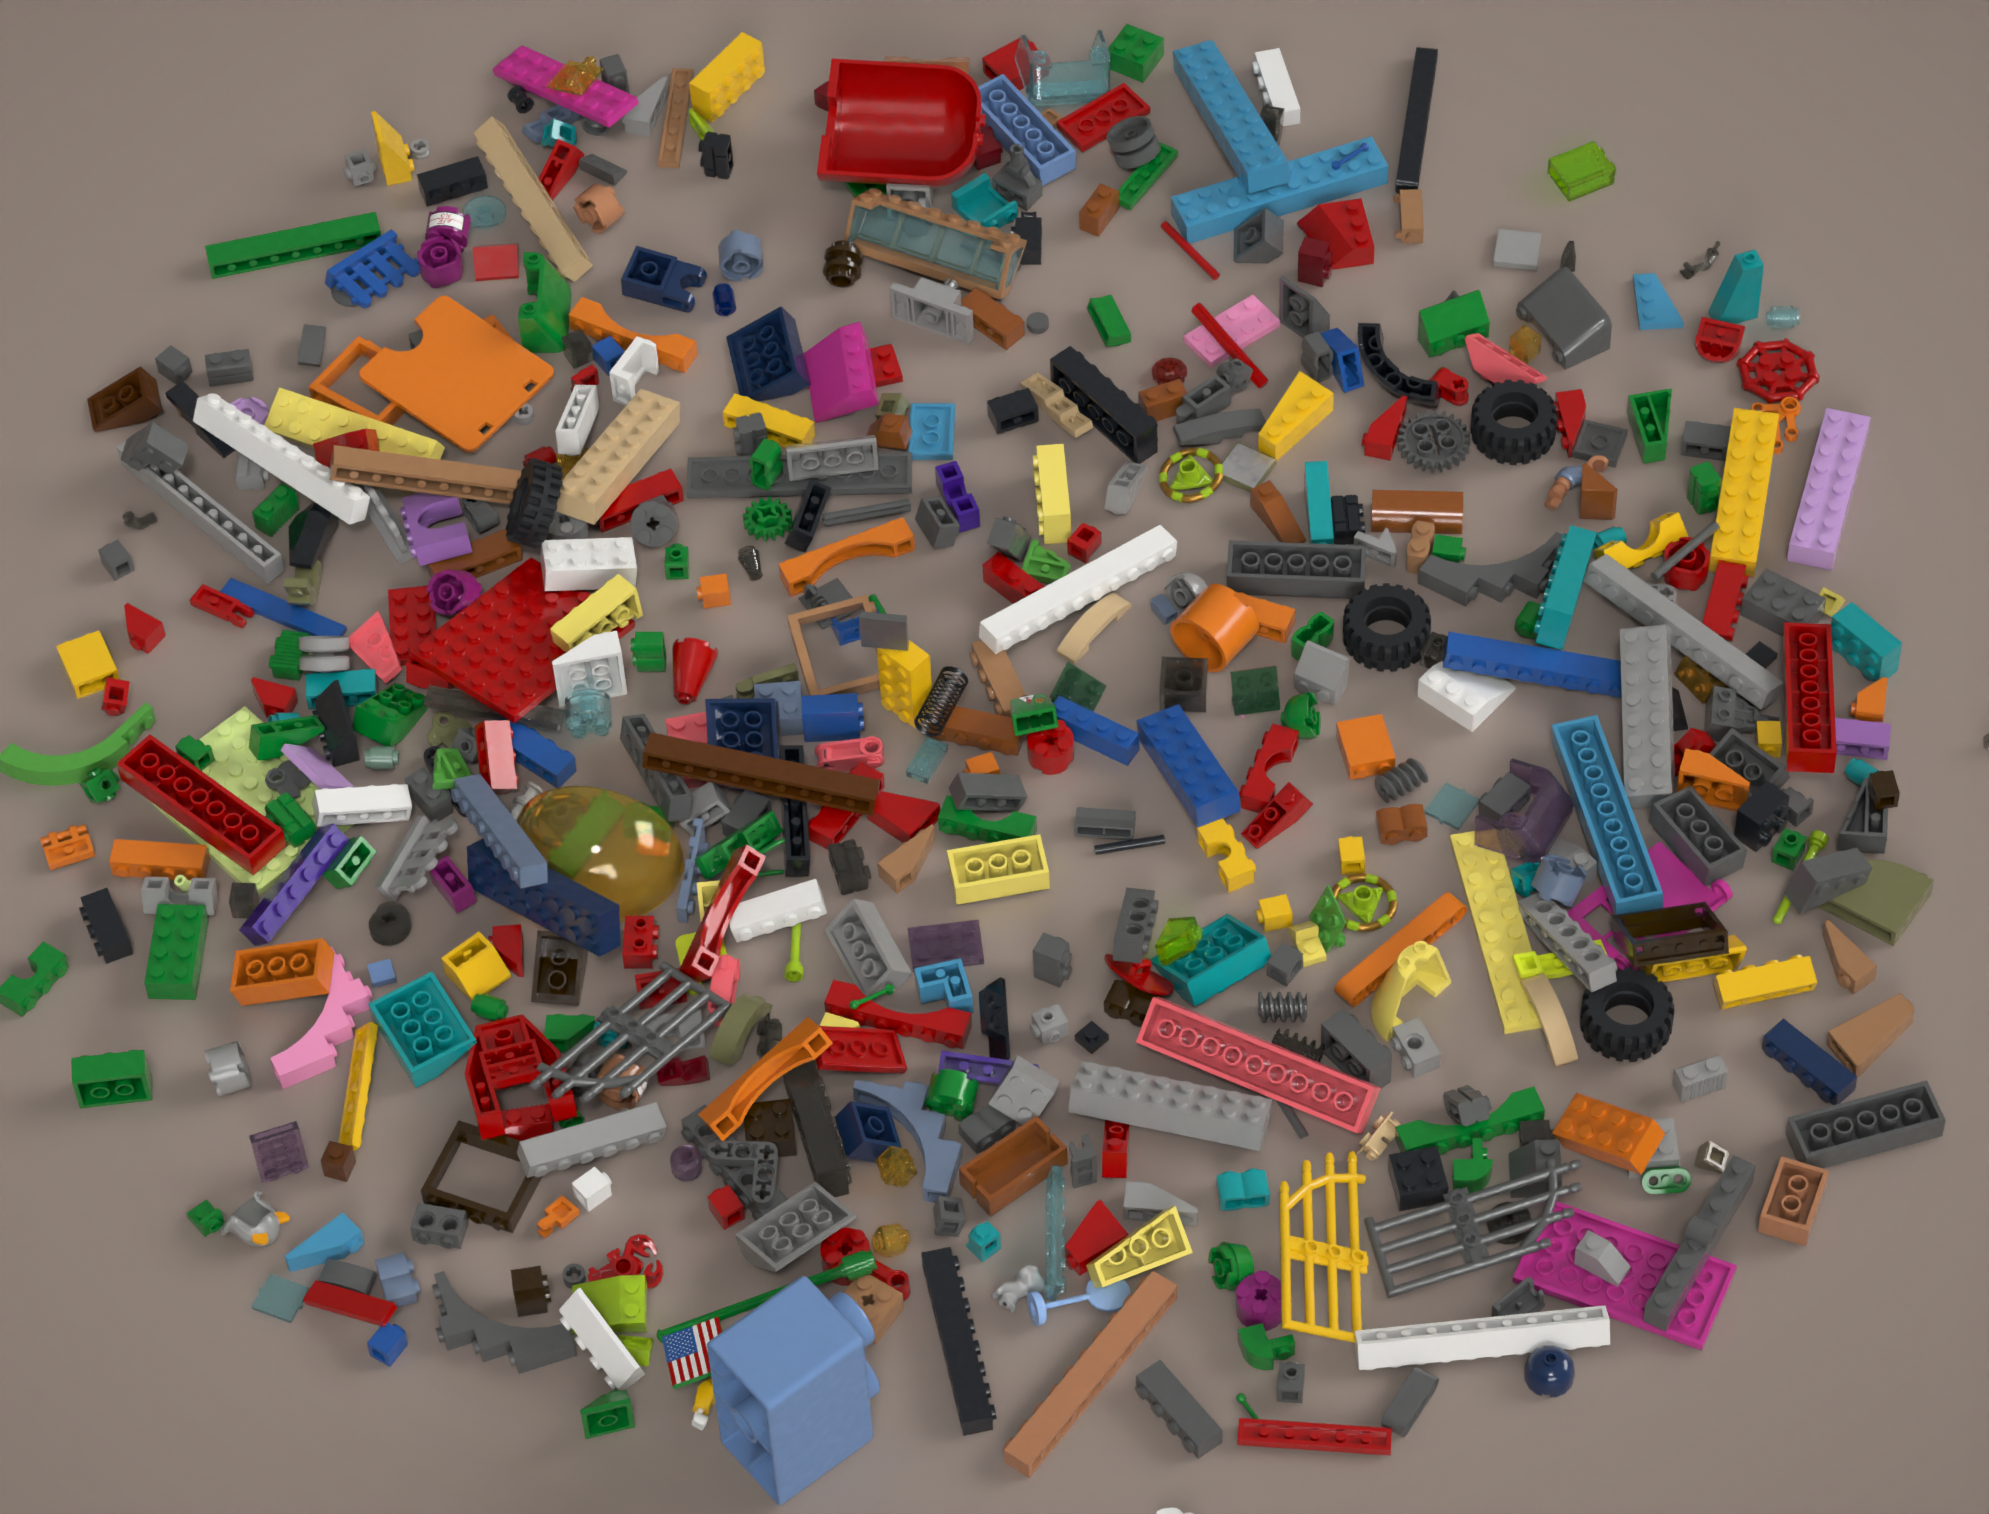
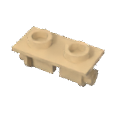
M1392 1111L1385 1117L1380 1115L1372 1125L1375 1128L1371 1134L1367 1132L1359 1141L1361 1147L1356 1152L1357 1154L1365 1151L1366 1157L1371 1161L1380 1157L1388 1146L1381 1139L1383 1138L1390 1143L1395 1137L1396 1126L1401 1125L1399 1121L1390 1119V1116L1393 1114Z

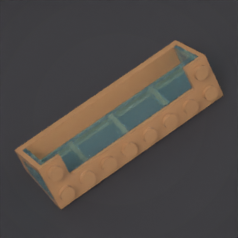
M869 189L852 199L844 237L845 241L856 244L865 256L944 282L947 278H950V282L953 279L960 287L969 290L977 288L983 293H987L990 297L999 300L1009 295L1027 240L1021 239L1017 234H1005L996 227L987 228L981 226L977 221H965L958 215L941 213V210L937 208H925L918 202L901 200V197L897 195L888 196L882 194V191L878 189Z

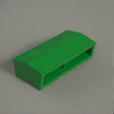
M1112 295L1090 298L1087 310L1105 346H1120L1130 343L1131 332Z

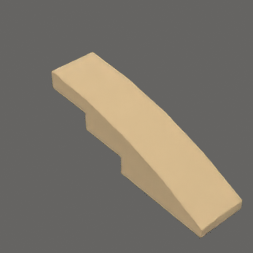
M1038 372L1020 382L1023 389L1029 388L1037 405L1073 437L1077 438L1093 428L1092 420L1081 414L1077 404L1064 396L1063 389Z

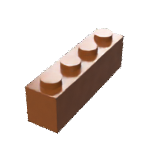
M506 529L499 530L494 534L471 542L472 553L427 564L429 575L432 578L435 573L450 569L464 570L471 573L475 578H479L522 561L521 546L518 543L507 540Z
M955 706L941 735L930 738L954 742L959 745L978 747L982 750L1001 752L1005 755L1018 756L1026 734L1014 735L1011 717ZM928 723V726H929V727H932V728H934V729H939V727L933 726V725H931V724ZM928 728V731H930V732H933V733H938V732H940V731H935V730H932V729H929V728Z

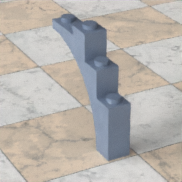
M855 1080L853 1086L854 1101L889 1107L892 1117L902 1124L916 1141L922 1153L926 1169L923 1183L924 1201L936 1203L938 1196L950 1197L962 1159L961 1143H957L954 1140H942L946 1129L945 1114H940L933 1110L926 1111L925 1100L929 1086L920 1082L905 1081L903 1089H900L893 1085L885 1086L868 1080Z

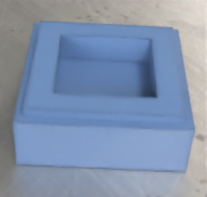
M390 959L367 964L373 988L396 982Z

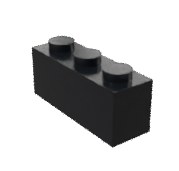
M478 156L417 174L419 190L427 207L488 188L486 173Z
M812 479L809 481L784 544L806 552L814 537L831 487Z
M108 888L80 897L83 907H80L79 911L83 921L88 920L89 922L86 928L90 938H95L97 941L93 944L98 957L103 956L105 963L108 964L132 955L130 941Z

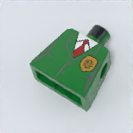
M1044 694L1023 695L1020 698L1011 700V716L1015 736L1058 727L1055 705Z

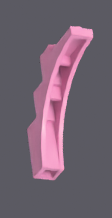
M335 952L330 992L324 1009L316 1023L299 1041L287 1050L270 1058L273 1071L282 1089L335 1068L334 1057L337 1056V1052L334 1046L354 1038L352 1028L355 1027L352 1017L370 1010L368 1003H370L369 999L373 997L368 985L363 986L360 978L353 980L350 971L345 972L343 968L345 967V962L340 953L336 954Z

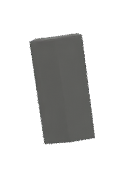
M1077 807L1074 836L1132 840L1135 830L1136 811Z

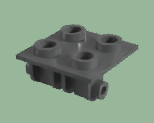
M836 578L818 588L815 585L807 584L804 587V595L798 599L807 610L853 597L840 580ZM859 610L818 620L816 622L822 629H824L833 623L831 618L836 617L839 621Z

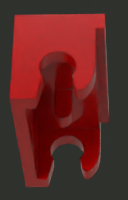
M663 971L634 975L637 993ZM673 977L669 978L639 1004L640 1010L653 1008L678 987L681 982ZM686 992L671 1005L687 1002Z

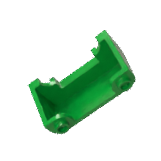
M523 252V265L526 271L528 295L535 294L537 302H527L519 308L518 323L522 346L532 353H560L568 345L569 313L572 295L570 285L542 254Z

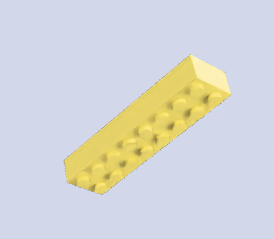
M280 387L264 424L267 429L276 435H280L283 439L314 449V443L361 429L376 430L380 452L440 460L445 449L437 440Z

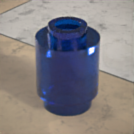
M726 283L716 285L712 292L715 312L720 316H729L736 311L734 290Z

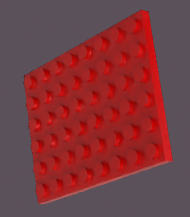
M530 557L409 651V657L515 723L556 690L552 661L566 652L553 642L550 628L557 621L568 615L574 607H578L591 593L586 590L545 591L541 563ZM630 619L627 626L623 628L618 626L612 629L611 632L617 631L618 638L621 639L635 627V620Z

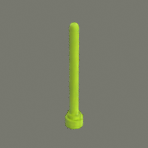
M1819 830L1812 831L1808 838L1809 849L1803 861L1815 858L1817 852L1825 849L1829 837L1824 832ZM1786 895L1773 917L1775 924L1782 923L1791 905Z
M801 922L792 926L790 961L784 969V978L790 982L801 981L804 974V968L799 962Z

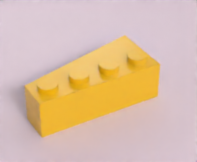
M1299 371L1259 432L1258 451L1279 460L1333 411L1334 393Z

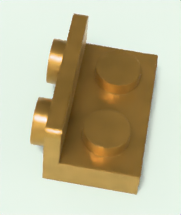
M1689 656L1682 658L1674 673L1701 703H1706L1713 686L1729 688V686L1691 660Z

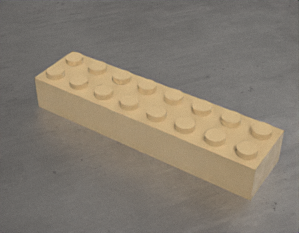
M640 389L562 480L561 494L557 502L558 507L556 511L594 525L679 425L680 402Z

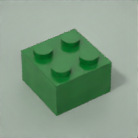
M1126 23L1106 50V68L1144 83L1164 56V38Z

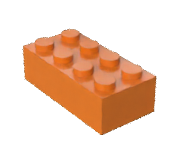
M323 938L237 950L235 952L230 992L242 1006L329 994L335 952Z
M1579 1093L1574 1095L1552 1133L1566 1149L1642 1175L1665 1136V1132L1653 1118Z

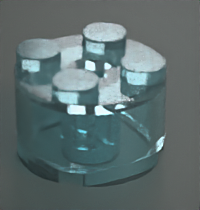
M582 689L573 692L572 697L569 699L568 696L565 698L566 729L572 733V737L582 739L586 737V734H596L597 736L609 734V729L612 726L611 698L607 693L604 692V695L598 694L596 689Z

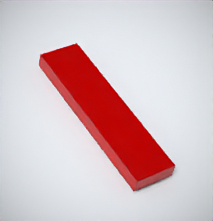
M315 1280L303 1298L306 1305L381 1327L386 1326L397 1309L394 1302Z

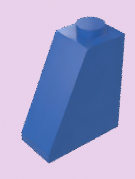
M1338 327L1320 333L1333 351L1334 356L1331 362L1333 376L1342 391L1345 393L1365 386L1358 346Z

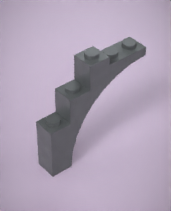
M1555 532L1545 544L1521 558L1500 564L1468 565L1430 555L1419 569L1418 584L1465 607L1471 599L1474 600L1479 592L1501 603L1506 596L1512 594L1514 588L1537 599L1547 588L1549 572L1556 559L1562 534Z
M444 1271L434 1274L436 1284L432 1285L436 1299L441 1298L442 1304L439 1305L442 1317H438L440 1327L436 1328L439 1342H445L447 1351L472 1343L475 1354L480 1353L483 1362L508 1355L511 1366L516 1365L519 1374L577 1356L571 1332L563 1324L550 1327L524 1328L490 1320L475 1312L459 1298L450 1286Z

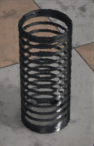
M946 666L941 669L929 695L926 697L914 720L916 728L921 733L930 737L941 735L968 684V678L962 670L953 666ZM950 671L960 675L965 680V684L959 677L943 672ZM944 675H949L958 679L963 685H960L957 681L951 678H947ZM944 688L951 690L953 693L948 692ZM942 692L949 694L951 697L946 696ZM921 718H923L929 724L939 727V729L929 727L921 720ZM918 719H920L921 723L927 728L940 732L933 733L927 731L919 724Z

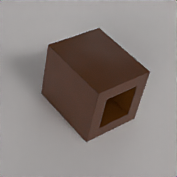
M329 1141L320 1160L324 1176L344 1182L348 1181L356 1164L353 1147Z

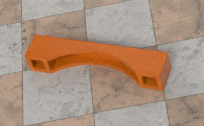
M581 297L569 313L570 329L598 341L611 336L623 350H627L637 336L652 341L656 344L658 363L672 370L685 373L698 356L695 340L677 333L653 336L630 331L614 322L606 314L600 303Z
M903 517L891 520L883 525L848 536L835 543L827 544L822 548L787 559L778 564L779 576L788 594L792 597L803 593L804 587L807 584L815 585L825 572L844 561L863 556L895 558L914 551V535Z
M807 1017L698 1114L699 1117L719 1139L724 1141L741 1126L752 1104L769 1085L793 1068L815 1060L833 1044L832 1041L813 1020Z

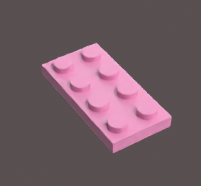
M1253 294L1214 317L1241 349L1280 327V320ZM1203 325L1184 335V342L1210 368L1230 357Z

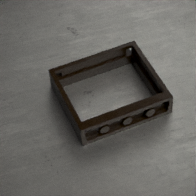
M1706 902L1611 915L1613 938L1633 967L1729 954L1728 931ZM1702 907V914L1701 912L1695 913V908ZM1702 928L1704 930L1637 941L1633 939L1634 937ZM1642 947L1643 951L1638 952L1636 948Z
M458 1120L424 1183L421 1194L424 1204L466 1211L467 1218L476 1224L483 1223L492 1226L498 1231L501 1229L513 1233L542 1177L532 1176L527 1178L525 1176L507 1212L438 1190L437 1187L461 1143L520 1162L517 1155L520 1140L505 1135L482 1140L477 1126Z

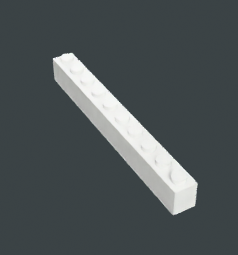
M211 393L197 398L193 422L350 525L365 520L370 496L363 492L361 488L351 483L330 480L329 467L320 464L312 456L299 450L297 446L291 445L280 435H276L267 429L265 425L259 424L251 416L244 414L234 405L221 399L219 395Z
M1158 525L980 622L979 638L995 654L1007 650L1015 643L1027 639L1039 630L1046 629L1050 624L1064 619L1072 612L1081 610L1085 605L1094 600H1099L1105 594L1119 589L1120 586L1129 581L1136 580L1140 575L1154 570L1162 563L1171 561L1176 556L1177 540L1161 525Z
M1604 1305L1354 1331L1356 1360L1359 1370H1374L1376 1368H1398L1405 1365H1424L1434 1362L1447 1363L1454 1360H1474L1483 1357L1497 1358L1503 1355H1524L1532 1353L1535 1349L1543 1346H1556L1567 1350L1582 1347H1600L1602 1345H1610V1319Z

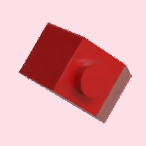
M126 603L124 609L130 645L138 651L142 650L149 654L166 636L163 623L133 605Z
M252 677L251 683L254 695L266 718L275 713H293L298 703L295 688Z
M521 924L492 926V936H488V941L495 947L507 969L518 977H524V947Z

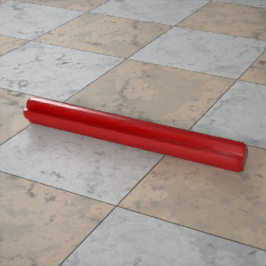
M1201 303L1194 305L1191 310L1194 316L1232 359L1238 358L1253 369L1250 378L1258 388L1264 387L1268 382V378Z

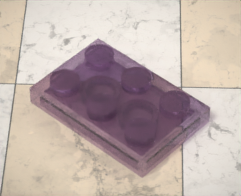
M979 920L907 928L913 972L914 968L961 958L963 966L984 964Z
M297 1121L249 1136L262 1183L274 1181L279 1177L289 1174H296L309 1168Z

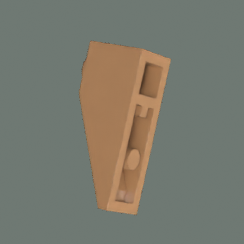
M1829 919L1824 922L1823 938L1840 985L1854 995L1875 980L1877 965Z

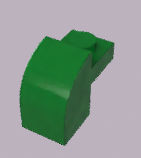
M1472 1138V1159H1453V1190L1467 1187L1468 1192L1472 1193L1482 1190L1490 1182L1493 1159H1487V1148H1482V1138Z
M1262 1323L1238 1329V1344L1245 1361L1256 1369L1274 1370V1360H1285L1295 1355L1293 1334L1268 1340Z

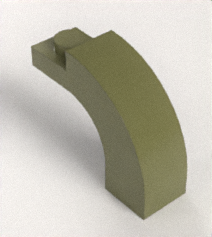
M319 559L312 569L295 567L294 578H284V588L288 593L287 604L313 606L316 603L323 569Z
M745 993L740 995L725 1014L715 1035L709 1057L729 1066L738 1062L741 1059L743 1048L751 1029L757 1021L771 1013L773 1005L765 1002V999L759 996H750Z

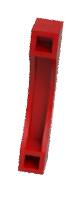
M748 845L733 851L679 969L698 983L711 978L720 959L721 945L728 924L742 897L756 879L766 856Z
M833 979L824 1002L825 1013L857 1021L860 1026L865 1025L876 1029L896 1030V1033L904 1037L910 1036L922 1039L928 1043L935 1042L949 1048L964 1049L972 1028L970 1012L947 1007L929 1013L909 1014L884 1008L872 1000L860 1004L857 1009H852L849 1005L850 1001L860 1000L867 996L861 992L857 985Z

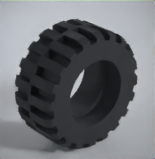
M1511 379L1505 380L1504 383L1496 382L1492 384L1491 388L1489 386L1482 390V394L1480 393L1476 397L1471 413L1472 441L1477 445V449L1482 454L1486 453L1485 456L1491 460L1496 459L1501 464L1507 462L1510 465H1517V463H1522L1523 465L1530 463L1532 459L1535 461L1541 458V454H1546L1555 441L1557 407L1552 397L1547 395V392L1541 387L1538 389L1536 384L1531 382L1527 384L1524 383V380H1518V382H1512ZM1515 416L1524 418L1531 424L1522 428H1509L1499 424L1497 420Z
M1383 583V586L1371 585L1368 590L1364 588L1358 592V596L1354 595L1349 600L1343 615V643L1348 654L1354 656L1356 662L1359 664L1364 663V667L1372 669V667L1377 668V671L1384 672V670L1394 672L1401 667L1402 669L1410 667V663L1415 664L1420 660L1421 656L1425 655L1427 646L1430 644L1431 615L1428 605L1424 603V599L1420 595L1415 596L1413 590L1409 588L1407 590L1403 589L1402 585L1390 586V583ZM1389 620L1403 625L1406 629L1396 634L1384 635L1372 631L1368 626L1378 621Z
M1624 967V970H1618L1617 968V971H1615L1616 982L1594 992H1590L1588 988L1584 991L1581 1003L1580 1028L1584 1033L1583 1037L1586 1042L1591 1043V1048L1596 1052L1601 1051L1602 1056L1608 1059L1613 1057L1619 1062H1623V1060L1637 1062L1638 1058L1645 1060L1651 1057V1053L1657 1054L1660 1052L1662 1046H1665L1669 1041L1675 1011L1671 992L1667 991V986L1662 981L1658 982V977L1653 974L1647 975L1645 974L1646 971L1641 969L1634 971L1628 967ZM1630 1005L1641 1009L1647 1014L1648 1018L1641 1023L1627 1025L1612 1020L1606 1012L1615 1006Z

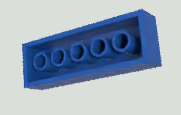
M1179 704L1137 720L1140 743L1197 827L1241 811L1239 791Z

